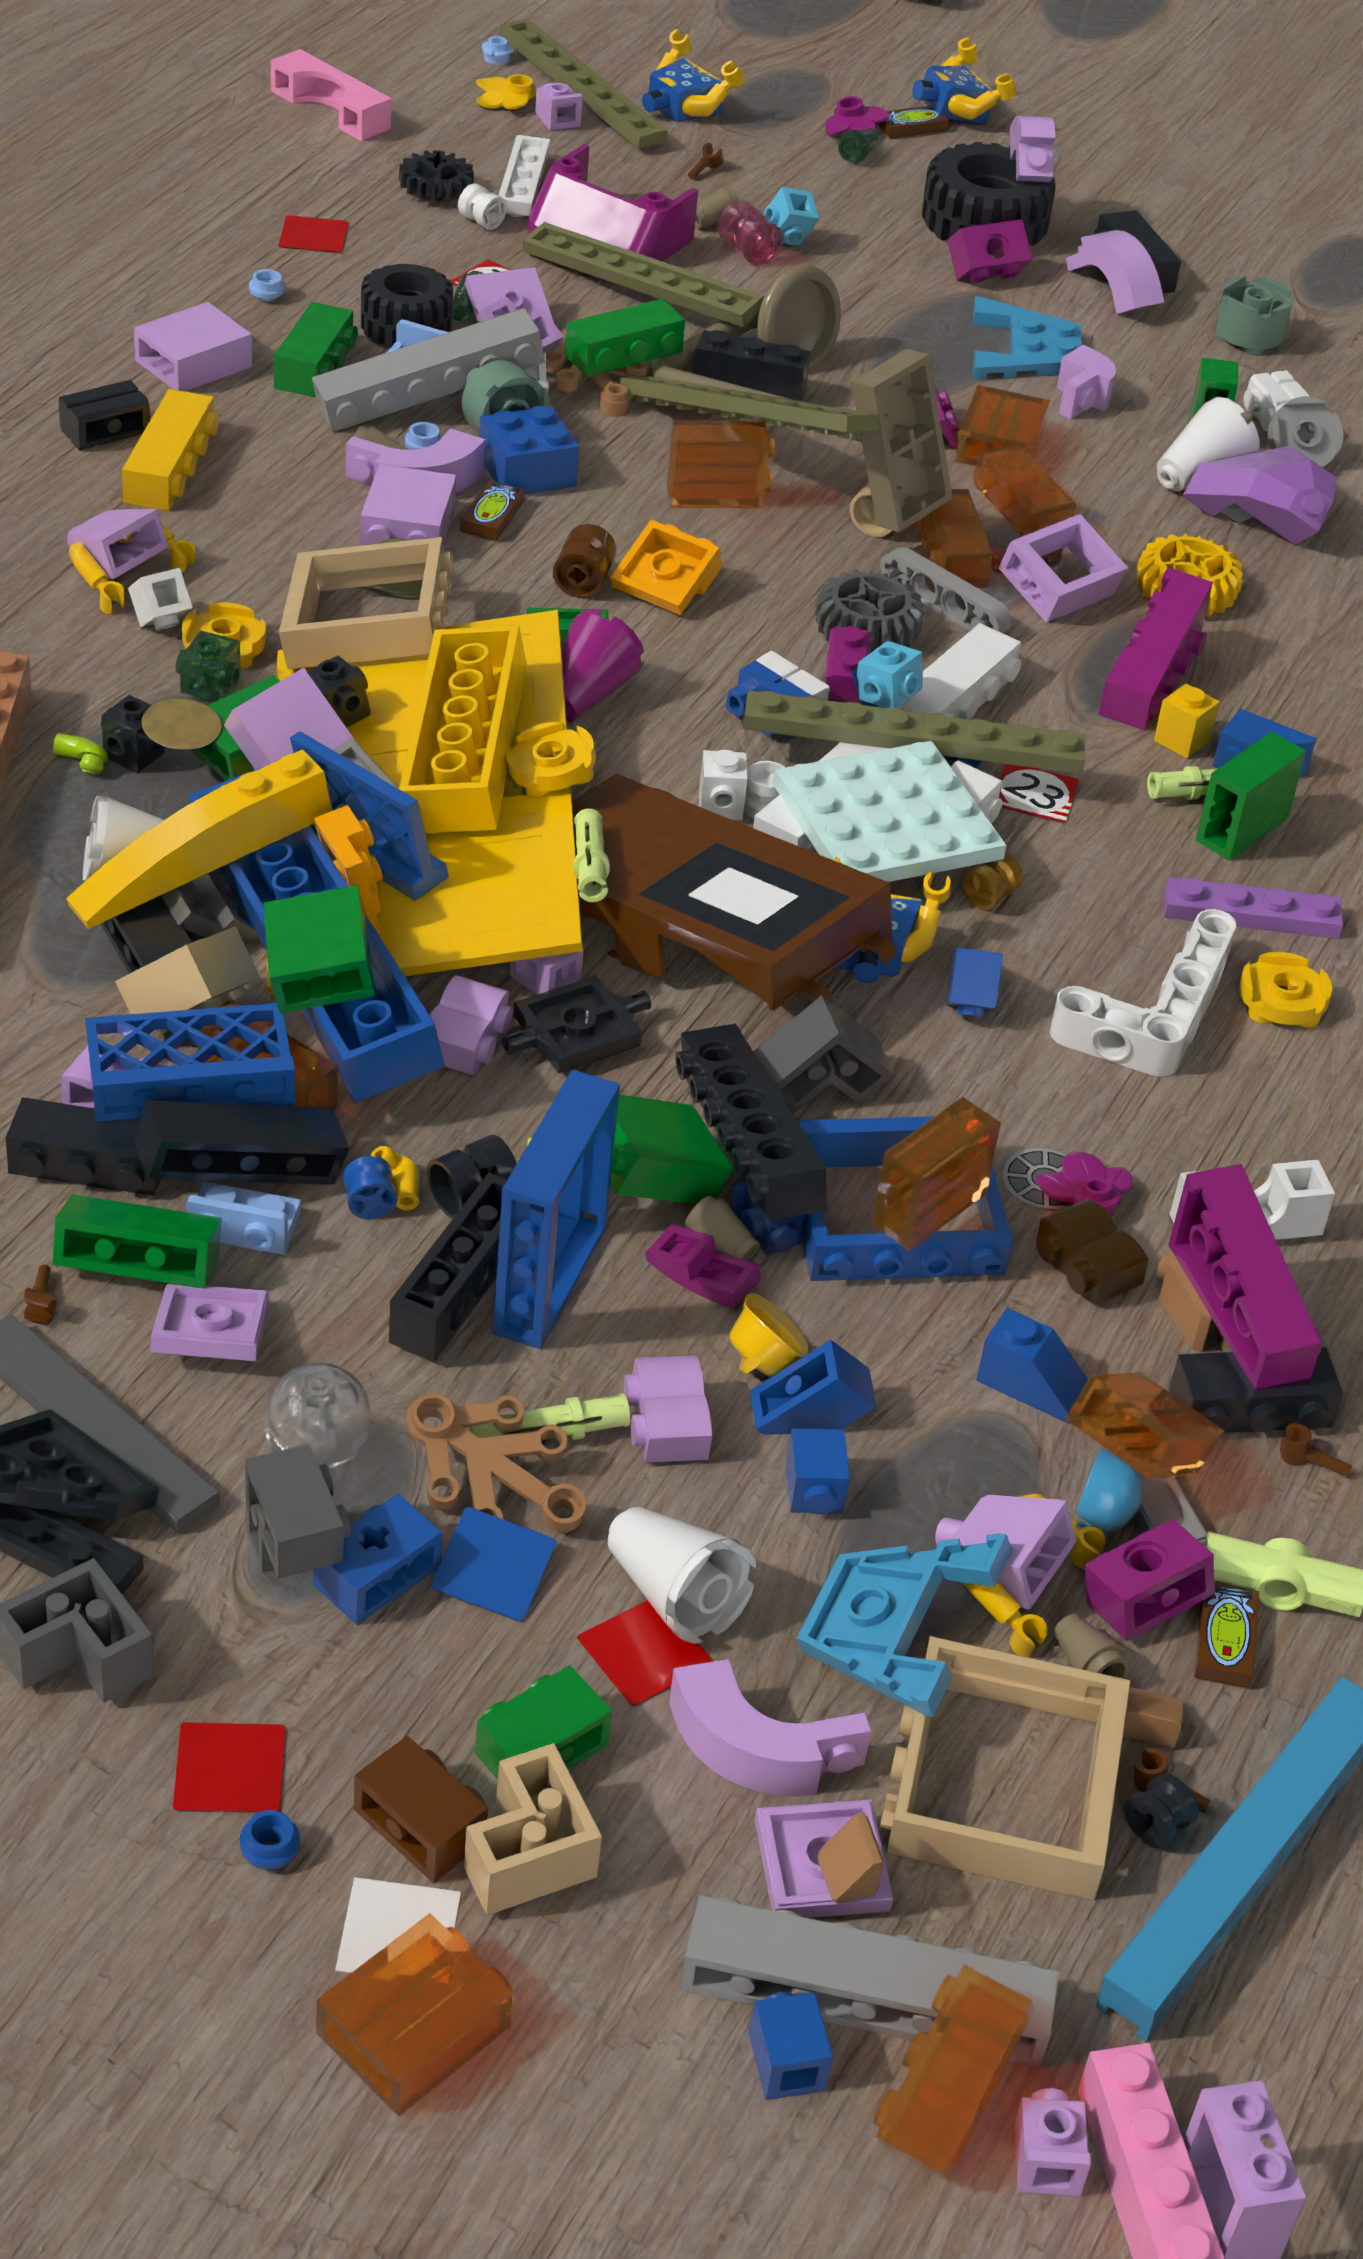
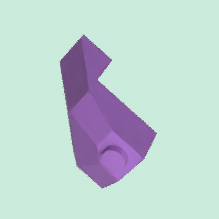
M1286 446L1202 463L1197 466L1183 497L1211 517L1235 503L1296 545L1319 532L1334 501L1336 477L1292 446Z

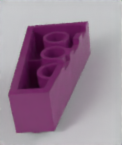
M1167 567L1162 576L1161 591H1154L1149 600V609L1144 620H1138L1129 645L1124 646L1105 681L1098 715L1141 730L1146 729L1153 716L1159 718L1162 701L1167 695L1169 696L1177 690L1181 675L1187 676L1194 655L1199 656L1204 648L1207 633L1202 632L1213 582Z
M1242 1164L1187 1174L1168 1246L1255 1390L1310 1379L1317 1357L1321 1352V1338L1318 1330L1313 1325Z

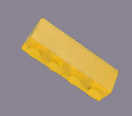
M168 389L122 468L123 503L169 511L176 498L182 497L185 481L188 476L194 475L199 456L205 455L210 436H215L218 430L219 414L214 412V396Z

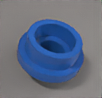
M265 1810L255 1814L246 1823L240 1834L241 1854L248 1863L257 1868L277 1869L290 1863L299 1851L300 1835L298 1828L287 1815L280 1811ZM265 1841H275L278 1844L263 1845L262 1843Z

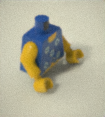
M679 29L672 31L669 40L673 48L670 53L666 52L657 69L651 73L648 81L649 91L644 93L642 97L643 107L649 113L658 110L676 122L721 114L723 100L729 95L728 89L738 88L744 83V75L741 68L736 67L733 61L725 63L721 68V73L724 77V80L721 81L686 58L678 59L679 56H684L691 51L692 43L688 34L682 39Z
M963 38L958 42L959 54L956 57L951 56L941 66H930L926 71L924 80L915 81L912 94L915 100L924 101L939 115H945L949 119L986 124L991 108L997 104L996 101L998 99L1010 100L1015 96V81L1011 80L1009 74L1000 75L995 80L997 90L993 91L968 66H961L962 64L975 63L978 58L977 44L975 43L971 46L970 38Z
M836 856L834 861L841 863V860ZM933 872L926 874L923 883L924 895L927 899L925 906L921 905L922 899L891 894L892 943L897 950L895 958L883 965L880 957L873 950H867L865 953L859 950L837 967L853 970L855 979L862 983L875 982L880 975L891 977L899 975L904 962H913L931 948L942 911L938 910L939 904L948 900L951 893L949 876H947L945 887L942 890L935 891L930 888Z

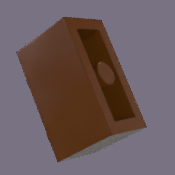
M408 1735L354 1775V1810L433 1884L464 1860L467 1826L488 1819V1807L479 1792L469 1785L463 1786L446 1770L444 1763L437 1754L429 1749L423 1750Z

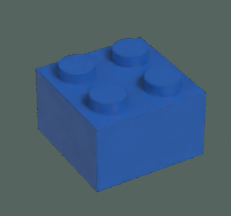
M535 406L528 410L499 411L492 415L480 416L479 437L485 439L484 466L493 481L525 489V494L576 486L579 446L553 406Z

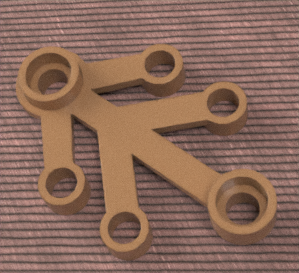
M565 329L561 331L564 338L557 346L559 348L546 352V371L557 373L556 388L558 390L574 392L578 389V383L585 375L575 365L570 369H564L565 362L568 360L565 356ZM643 362L608 371V373L621 377L647 376V364ZM606 372L590 376L601 391V412L613 417L626 415L630 408V394L627 392V388L622 384L614 383Z
M428 1393L414 1400L409 1406L406 1413V1428L414 1440L426 1446L430 1472L426 1497L428 1503L433 1508L438 1510L451 1509L459 1499V1482L450 1474L449 1445L466 1457L473 1506L476 1510L504 1520L502 1511L496 1506L491 1475L540 1508L544 1523L554 1531L570 1532L579 1527L584 1519L586 1509L585 1496L576 1486L561 1483L550 1488L509 1459L511 1457L537 1455L546 1462L560 1460L566 1452L568 1442L567 1435L562 1428L556 1425H547L536 1432L478 1438L465 1429V1427L493 1423L494 1427L502 1432L517 1430L521 1426L524 1416L523 1403L517 1397L504 1395L496 1399L495 1402L455 1406L450 1399L442 1394ZM510 1408L517 1413V1416L512 1419H504L498 1412L501 1409ZM428 1417H436L441 1420L442 1424L438 1427H429L423 1421ZM546 1438H554L560 1443V1446L556 1449H548L541 1442ZM444 1485L449 1487L453 1493L448 1497H439L433 1490L438 1486ZM558 1507H566L572 1512V1516L569 1518H559L555 1516L553 1510Z

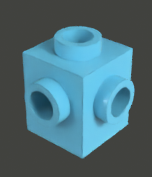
M787 187L780 188L763 213V221L766 225L770 241L800 246L819 220L812 192Z
M886 641L860 660L857 669L859 699L875 704L880 708H898L923 689L922 652Z

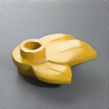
M515 74L507 79L503 77L476 79V84L486 92L476 99V103L484 108L496 109L504 106L509 110L519 109L536 95L533 79L527 75Z

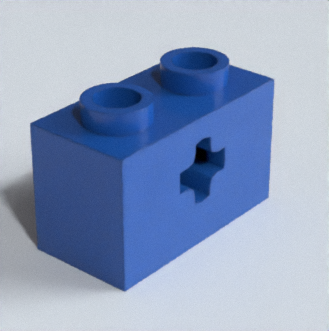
M396 1494L381 1505L370 1507L359 1520L350 1525L351 1536L344 1538L343 1562L313 1570V1585L356 1625L435 1572L440 1565L442 1532L400 1494Z

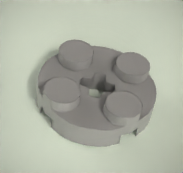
M1310 396L1294 398L1277 410L1271 417L1268 427L1270 449L1292 446L1323 468L1333 460L1342 447L1344 433L1341 420L1335 411L1331 413L1324 406L1325 402L1318 398ZM1301 426H1305L1308 433H1313L1314 438L1310 439L1308 443L1302 442V439L1298 437Z

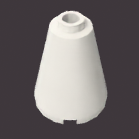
M1216 397L1206 402L1157 462V477L1160 483L1173 491H1181L1187 488L1198 465L1259 452L1260 440L1257 429L1253 422L1247 425L1240 415L1245 412L1241 406L1228 398Z
M96 796L89 821L93 823L90 836H87L85 844L83 880L86 881L105 863L164 820L112 798Z
M633 1507L620 1513L610 1525L608 1535V1548L669 1629L680 1639L696 1644L703 1642L698 1636L709 1631L718 1636L727 1630L742 1613L754 1588V1584L748 1580L750 1565L756 1569V1559L746 1546L734 1539L642 1507Z

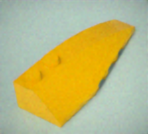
M302 749L293 754L285 755L274 763L254 772L246 773L239 777V779L221 786L180 809L144 833L105 863L66 898L68 906L82 923L90 929L314 824L315 817L333 811L324 771Z

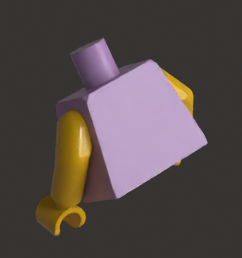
M157 509L104 511L83 524L72 528L67 536L70 547L69 557L92 589L98 588L100 591V609L105 614H112L111 601L118 602L124 608V587L118 582L107 581L108 578L115 579L165 549L171 552L170 567L172 569L180 568L181 573L186 571L187 563L191 566L194 565L196 549L192 542L174 540L175 534L161 523Z
M1035 1493L1019 1497L987 1495L979 1500L965 1521L947 1517L943 1518L936 1529V1545H938L939 1541L960 1539L962 1546L987 1543L986 1535L1007 1534L1012 1551L995 1587L961 1583L1001 1625L1007 1622L1014 1629L1010 1637V1646L1017 1655L1028 1658L1032 1655L1035 1645L1032 1639L1025 1634L1032 1636L1037 1643L1043 1644L1047 1636V1624L1038 1615L1027 1614L1023 1616L1018 1609L1020 1607L1031 1609L1068 1553L1071 1561L1076 1566L1085 1569L1086 1563L1100 1556L1106 1543L1105 1536L1099 1528L1093 1526H1086L1081 1530L1076 1527L1077 1520L1070 1516L1067 1501L1047 1499L1043 1495Z

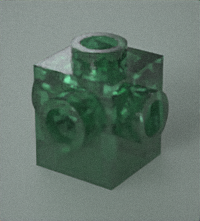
M200 630L186 650L182 649L177 657L176 673L180 674V692L215 702L224 698L230 688L237 686L240 679V640Z

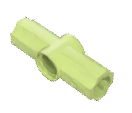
M1208 1531L1204 1546L1214 1554L1215 1582L1259 1591V1601L1275 1610H1294L1304 1603L1360 1617L1363 1610V1569L1310 1557L1311 1553L1308 1548L1292 1538H1275L1266 1542L1265 1545Z

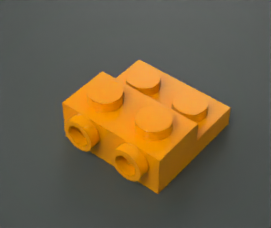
M651 519L611 575L612 587L681 616L694 595L697 593L703 596L723 567L720 548L708 539L696 538L682 532L671 524L664 525Z
M348 805L315 817L314 822L319 841L348 887L358 885L365 914L379 934L380 929L376 914L382 912L377 882L383 880V876L375 856L369 853L368 847L374 845V839L366 820L358 821Z

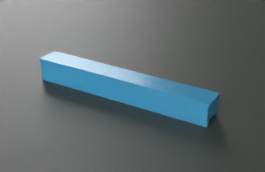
M1343 1676L1339 1679L1104 1975L1095 2008L1104 2014L1110 2008L1138 2026L1136 2036L1147 2042L1363 1761L1362 1688Z

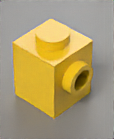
M1184 684L1162 701L1154 741L1188 759L1211 742L1220 701L1205 694L1199 688Z

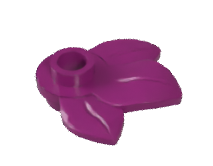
M847 96L838 100L837 107L834 109V115L826 120L825 128L827 134L833 137L846 133L852 140L867 141L875 135V124L888 120L889 115L881 107L865 106L859 97Z
M1071 1152L1064 1156L1061 1172L1039 1174L1036 1176V1184L1053 1200L1072 1202L1074 1204L1086 1199L1093 1200L1112 1217L1115 1209L1120 1205L1121 1196L1131 1191L1133 1177L1123 1167L1106 1169L1102 1161L1092 1154Z

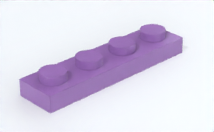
M1167 877L1164 887L1165 918L1195 921L1200 912L1207 909H1217L1230 914L1234 918L1237 927L1339 939L1341 935L1343 918L1341 898L1331 897L1325 894L1290 892L1278 888L1249 887L1236 883L1224 884L1200 881L1194 878Z

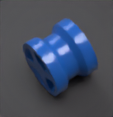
M374 1156L360 1157L345 1167L342 1174L343 1182L348 1192L349 1210L353 1215L361 1219H377L389 1214L395 1208L398 1202L397 1192L392 1184L391 1166L386 1160Z

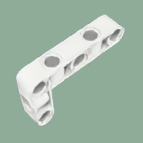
M1207 909L1197 915L1190 932L1187 931L1182 953L1176 954L1162 983L1157 1005L1150 1009L1131 1005L1110 998L1109 995L1080 986H1068L1061 989L1057 995L1050 1028L1052 1039L1065 1047L1149 1075L1164 1077L1174 1074L1188 1045L1192 1043L1221 980L1236 929L1234 918L1230 914L1217 909Z

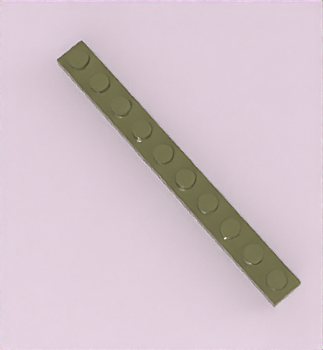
M655 376L620 377V384L627 388L629 394L634 395V401L655 402V405L676 406L677 409L683 410L698 409L699 413L705 414L721 413V417H743V421L748 422L766 421V425L770 426L790 425L789 429L813 430L814 434L835 435L838 431V438L861 439L862 432L878 431L879 414Z

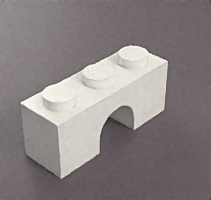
M1319 1160L1272 1164L1268 1179L1254 1192L1275 1240L1323 1235L1335 1192ZM1195 1172L1180 1173L1170 1211L1173 1223L1186 1175Z

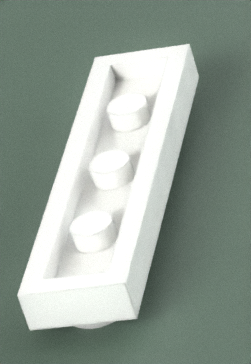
M522 135L516 136L499 192V196L506 201V214L509 216L522 217L530 215L549 155L550 139Z

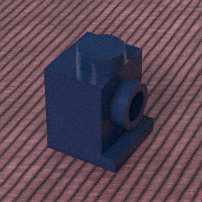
M743 1181L733 1185L730 1208L753 1235L754 1239L760 1243V1248L766 1255L778 1251H786L793 1246L801 1244L805 1215L768 1221L760 1205L751 1202L747 1183Z

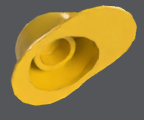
M754 1293L746 1296L743 1305L744 1309L730 1331L729 1339L737 1352L742 1356L739 1368L744 1374L757 1369L766 1376L772 1377L807 1355L808 1343L797 1326L769 1300Z

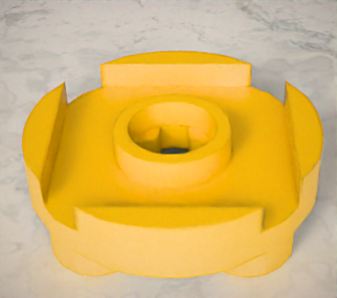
M229 602L208 604V611L198 615L196 608L189 612L182 622V642L187 650V658L194 663L207 662L230 665L235 669L248 668L253 664V657L259 655L266 645V623L263 618L261 621L255 618L254 610L241 604Z
M546 722L523 730L516 736L517 744L512 750L510 746L506 750V760L511 778L518 785L525 787L526 793L532 797H541L547 795L550 791L564 789L575 784L588 783L594 776L593 767L596 762V753L593 738L586 729L576 725V732L565 729L564 722Z
M1268 952L1259 955L1257 963L1250 965L1249 961L1245 965L1239 984V993L1243 1002L1249 1007V1017L1258 1023L1275 1022L1312 1028L1317 1026L1321 1016L1328 1008L1332 994L1331 980L1324 970L1320 969L1318 974L1309 968L1310 960L1300 955L1287 952ZM1279 986L1287 987V990H1284Z

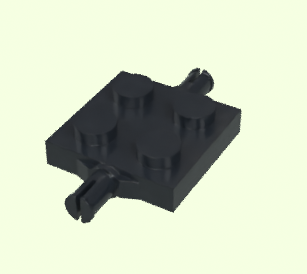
M593 976L514 1002L513 1016L524 1030L504 1035L502 1038L503 1047L506 1052L508 1051V1055L531 1047L537 1048V1050L544 1054L558 1073L641 1046L642 1031L632 1021L630 1015L643 1010H649L651 1008L650 996L648 993L646 994L645 990L621 998L607 990L600 980Z

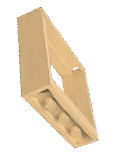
M442 537L297 553L279 629L287 669L318 666L321 662L332 659L337 655L347 663L429 654L434 630L445 629L444 616H448L447 596H451L450 576H454L452 552H445ZM423 580L418 611L314 622L321 591Z
M930 1636L925 1659L947 1663L952 1675L947 1690L1096 1722L1078 1851L913 1814L931 1717L925 1716L904 1705L898 1734L909 1737L907 1748L896 1746L889 1778L890 1781L900 1783L898 1795L886 1794L880 1823L881 1828L891 1830L886 1853L1095 1900L1105 1866L1130 1680Z

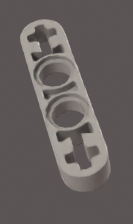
M898 547L882 557L880 562L882 575L887 573L889 578H902L903 584L912 585L914 592L921 595L922 604L961 627L971 631L981 623L1001 633L1009 630L1011 616L1009 610L1002 602L906 547ZM925 576L929 577L934 583L935 593L927 587ZM955 593L964 600L966 610H962L956 603Z

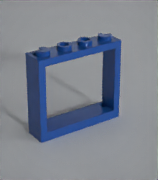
M572 1069L503 1187L494 1335L541 1350L606 1230L620 1084ZM584 1213L597 1215V1220L584 1217Z
M978 1115L797 1120L826 1168L966 1163L984 1229L828 1235L823 1211L805 1214L801 1240L810 1281L996 1275L1006 1273L1013 1238Z

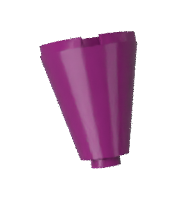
M598 609L583 610L571 622L561 645L567 723L574 721L634 677L644 664V661L641 662L640 657L644 653L643 645L635 632L616 616L611 621L599 616L602 611Z

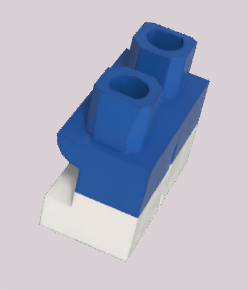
M771 650L739 670L738 685L728 691L726 708L737 717L744 715L748 690L759 692L772 691L777 694L797 697L811 696L828 701L830 686L803 669L799 671L798 666ZM762 732V733H764L765 735H767L768 737H769L770 735L774 734V733Z

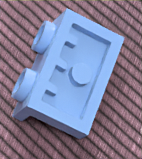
M203 1181L198 1196H189L186 1203V1212L221 1217L220 1243L285 1255L301 1214V1200Z

